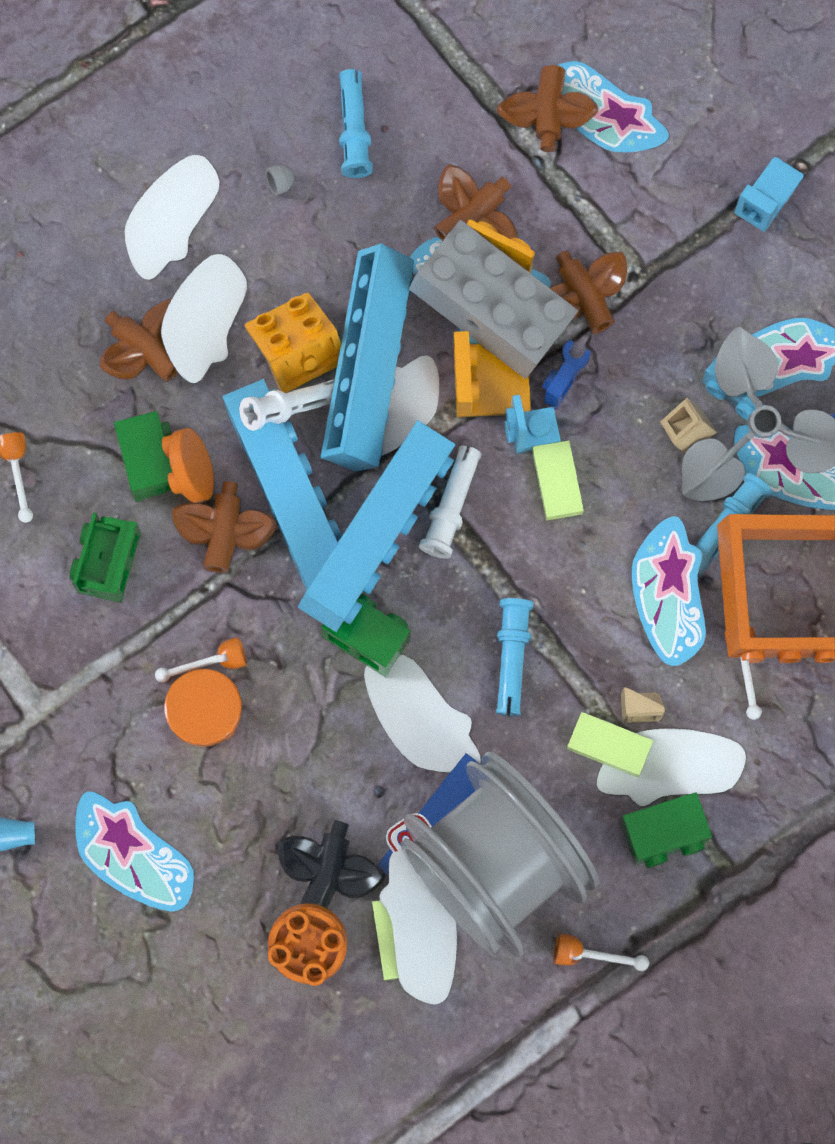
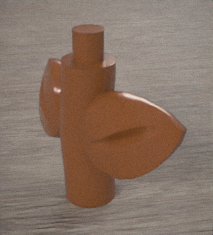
M547 65L541 69L537 94L531 92L515 93L505 98L497 107V112L512 125L520 128H529L536 125V137L541 140L540 149L544 152H553L555 150V141L561 138V126L568 129L580 127L592 119L599 110L596 102L585 93L568 92L562 95L566 70L557 65Z
M448 164L439 179L438 196L440 202L453 214L434 226L437 236L443 241L460 219L466 224L470 219L477 223L483 221L492 225L499 234L509 239L518 238L512 220L505 213L495 210L504 201L503 194L511 188L508 180L501 177L494 184L488 181L479 189L474 178L468 172L458 166Z
M569 251L559 253L556 256V260L560 265L558 274L564 283L552 285L549 288L578 310L573 319L580 316L583 312L593 334L605 331L615 322L605 298L619 292L627 277V261L624 252L604 254L592 262L588 270H586L579 259L573 260Z
M172 299L164 300L149 309L143 316L141 324H138L129 316L122 318L115 311L107 315L105 322L113 329L111 335L118 342L110 345L103 352L100 358V367L103 371L116 378L129 380L136 378L145 369L146 364H148L164 382L172 380L178 374L166 352L161 336L163 319Z
M223 482L221 494L215 495L214 508L200 502L184 503L172 508L174 525L185 540L191 544H209L204 558L203 569L210 572L228 573L235 546L245 550L260 548L272 537L277 527L276 519L264 511L249 509L240 513L241 499L236 496L238 484L235 482Z

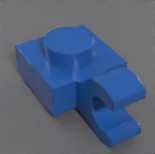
M572 340L567 341L563 346L561 355L563 364L559 371L552 369L542 386L546 390L544 403L554 407L555 410L558 409L575 382L577 374L588 364L590 358V351L587 349L582 357L573 358L570 355L574 344Z

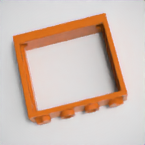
M727 515L717 524L728 658H742V661H749V663L763 662L765 658H778L779 663H795L801 661V658L814 657L816 663L835 662V637L750 638L742 540H835V515Z

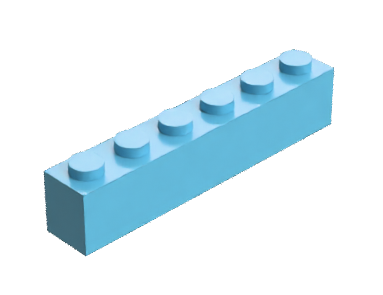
M383 244L359 250L357 254L321 452L322 459L354 472L379 466V460L383 452L382 443L385 426L389 418L390 397L395 383L394 374L397 357L401 349L400 340L403 323L407 315L406 306L409 287L413 280L414 259Z
M264 379L222 397L225 409L270 510L277 521L278 528L306 590H308L342 535L335 519L327 520L322 508L327 506L326 499L319 485L316 487L311 485L307 475L313 472L305 453L298 455L293 445L298 439L290 420L280 424L269 422L264 424L261 429L255 431L249 430L244 426L239 411L241 401L251 396L256 398L265 397L268 392L276 390L275 388L269 390Z
M417 420L304 594L297 608L337 632L343 621L348 624L352 623L362 607V604L356 600L362 591L370 594L381 577L375 570L381 561L387 565L390 563L400 547L394 542L400 532L407 536L418 516L412 513L417 504L423 507L426 506L436 490L434 486L430 485L436 475L443 479L454 462L448 455L454 448L455 443Z

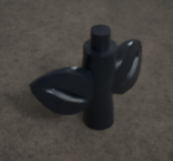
M334 820L331 832L324 833L321 845L315 840L304 836H290L280 840L278 844V857L284 872L291 879L302 882L310 881L300 904H317L328 909L336 891L348 898H360L371 893L382 884L385 875L375 863L357 854L346 856L350 841L345 839L349 824Z

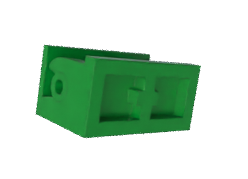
M158 411L114 422L131 492L135 501H142L145 498L169 492L171 488L168 483V474L172 472L169 458H167L162 448V438L172 435L169 422L161 423Z
M93 512L90 523L85 522L82 527L80 544L83 545L80 559L74 558L70 569L69 578L73 580L72 584L77 593L122 603L141 536L137 522L102 516L100 521L97 513Z
M361 593L356 601L362 604V607L352 623L348 624L343 621L337 632L323 624L321 626L322 638L386 678L390 669L404 650L405 642L409 644L411 630L407 628L408 624L401 617L393 613H389L388 616L375 608L376 604L373 600Z
M697 792L623 815L619 821L631 855L636 857L633 861L634 866L644 863L646 868L668 862L667 855L678 851L682 852L683 857L705 850L703 843L708 842L712 838Z

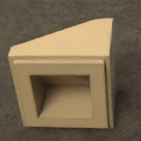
M686 398L660 421L673 444L685 454L695 442L702 439H710L717 433L704 411L689 398Z
M623 688L621 692L623 722H655L662 719L665 707L659 693H637L629 688Z

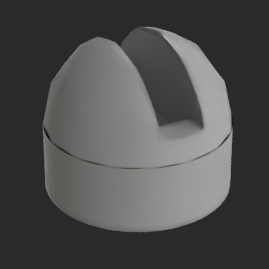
M278 164L265 169L268 186L275 196L285 193L293 187L295 175L289 166Z

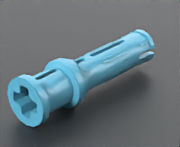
M347 69L339 74L344 132L339 138L340 147L344 149V163L341 165V171L348 178H363L372 174L373 163L369 161L368 147L371 145V136L365 130L362 73L357 70L355 77V69Z
M747 473L743 477L744 483L732 498H726L723 503L724 510L697 542L696 547L703 553V559L697 574L698 577L702 576L708 565L719 554L717 524L729 514H753L764 499H770L773 495L772 489L759 477L751 473Z
M505 598L501 599L499 604L503 608L502 628L497 632L498 642L502 643L496 714L506 716L507 702L510 700V716H520L524 647L531 641V634L528 632L529 611L534 608V603L525 599Z

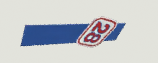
M465 753L420 812L413 813L412 815L418 817L430 828L433 827L475 792L467 775L466 767L468 762L477 761ZM404 818L387 831L386 842L390 849L377 864L388 876L389 860L392 853L397 851L403 852L400 843L405 838L413 841L405 826Z

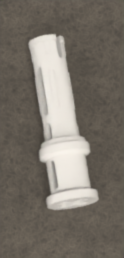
M329 380L288 393L273 390L268 392L265 397L256 398L251 396L244 398L239 407L241 420L246 428L255 431L261 429L266 423L280 424L286 422L295 413L330 405L335 380Z
M460 446L458 448V454L440 505L430 513L429 519L431 524L426 538L420 541L419 548L431 556L448 559L452 555L451 543L456 530L461 529L463 523L460 512L478 461L482 455L480 451L473 447H470L469 453L466 452L467 446Z

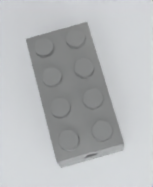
M461 219L419 269L409 287L410 291L462 331H469L471 338L524 379H527L578 312L575 307Z

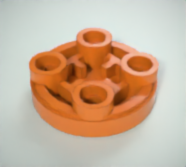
M187 427L174 431L172 435L163 437L162 448L167 458H169L172 472L168 474V483L174 494L182 493L193 503L211 499L214 492V472L210 456L200 436L193 429Z
M197 669L183 674L171 685L165 698L164 710L166 720L178 739L190 745L207 747L219 744L234 735L242 716V701L237 687L226 675L211 669Z
M299 904L285 910L274 922L268 937V960L290 980L311 986H318L333 976L341 967L348 949V937L341 920L332 911L317 904Z

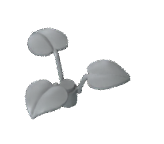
M742 327L735 328L722 343L716 358L715 377L720 389L728 396H740L747 391L749 399L755 406V410L748 418L749 432L729 451H727L726 446L721 441L716 439H702L695 442L687 450L682 462L681 493L685 498L691 500L711 501L720 499L731 494L740 486L745 475V467L742 462L733 456L754 436L768 438L777 431H780L784 435L791 437L786 445V455L792 465L802 472L820 473L835 466V418L823 411L805 410L796 415L793 422V430H790L784 424H781V416L774 407L763 406L762 401L757 398L754 390H764L773 383L778 373V362L774 352L766 343L754 337Z

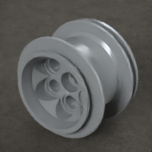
M486 752L481 757L482 765L473 761L467 763V775L475 792L431 828L418 817L406 814L404 816V823L413 841L405 838L400 845L408 861L431 893L457 924L483 950L492 956L496 955L499 952L498 942L512 955L522 957L524 955V947L514 930L519 923L558 890L576 903H585L587 901L586 889H596L600 881L588 855L549 803L507 761L495 753Z

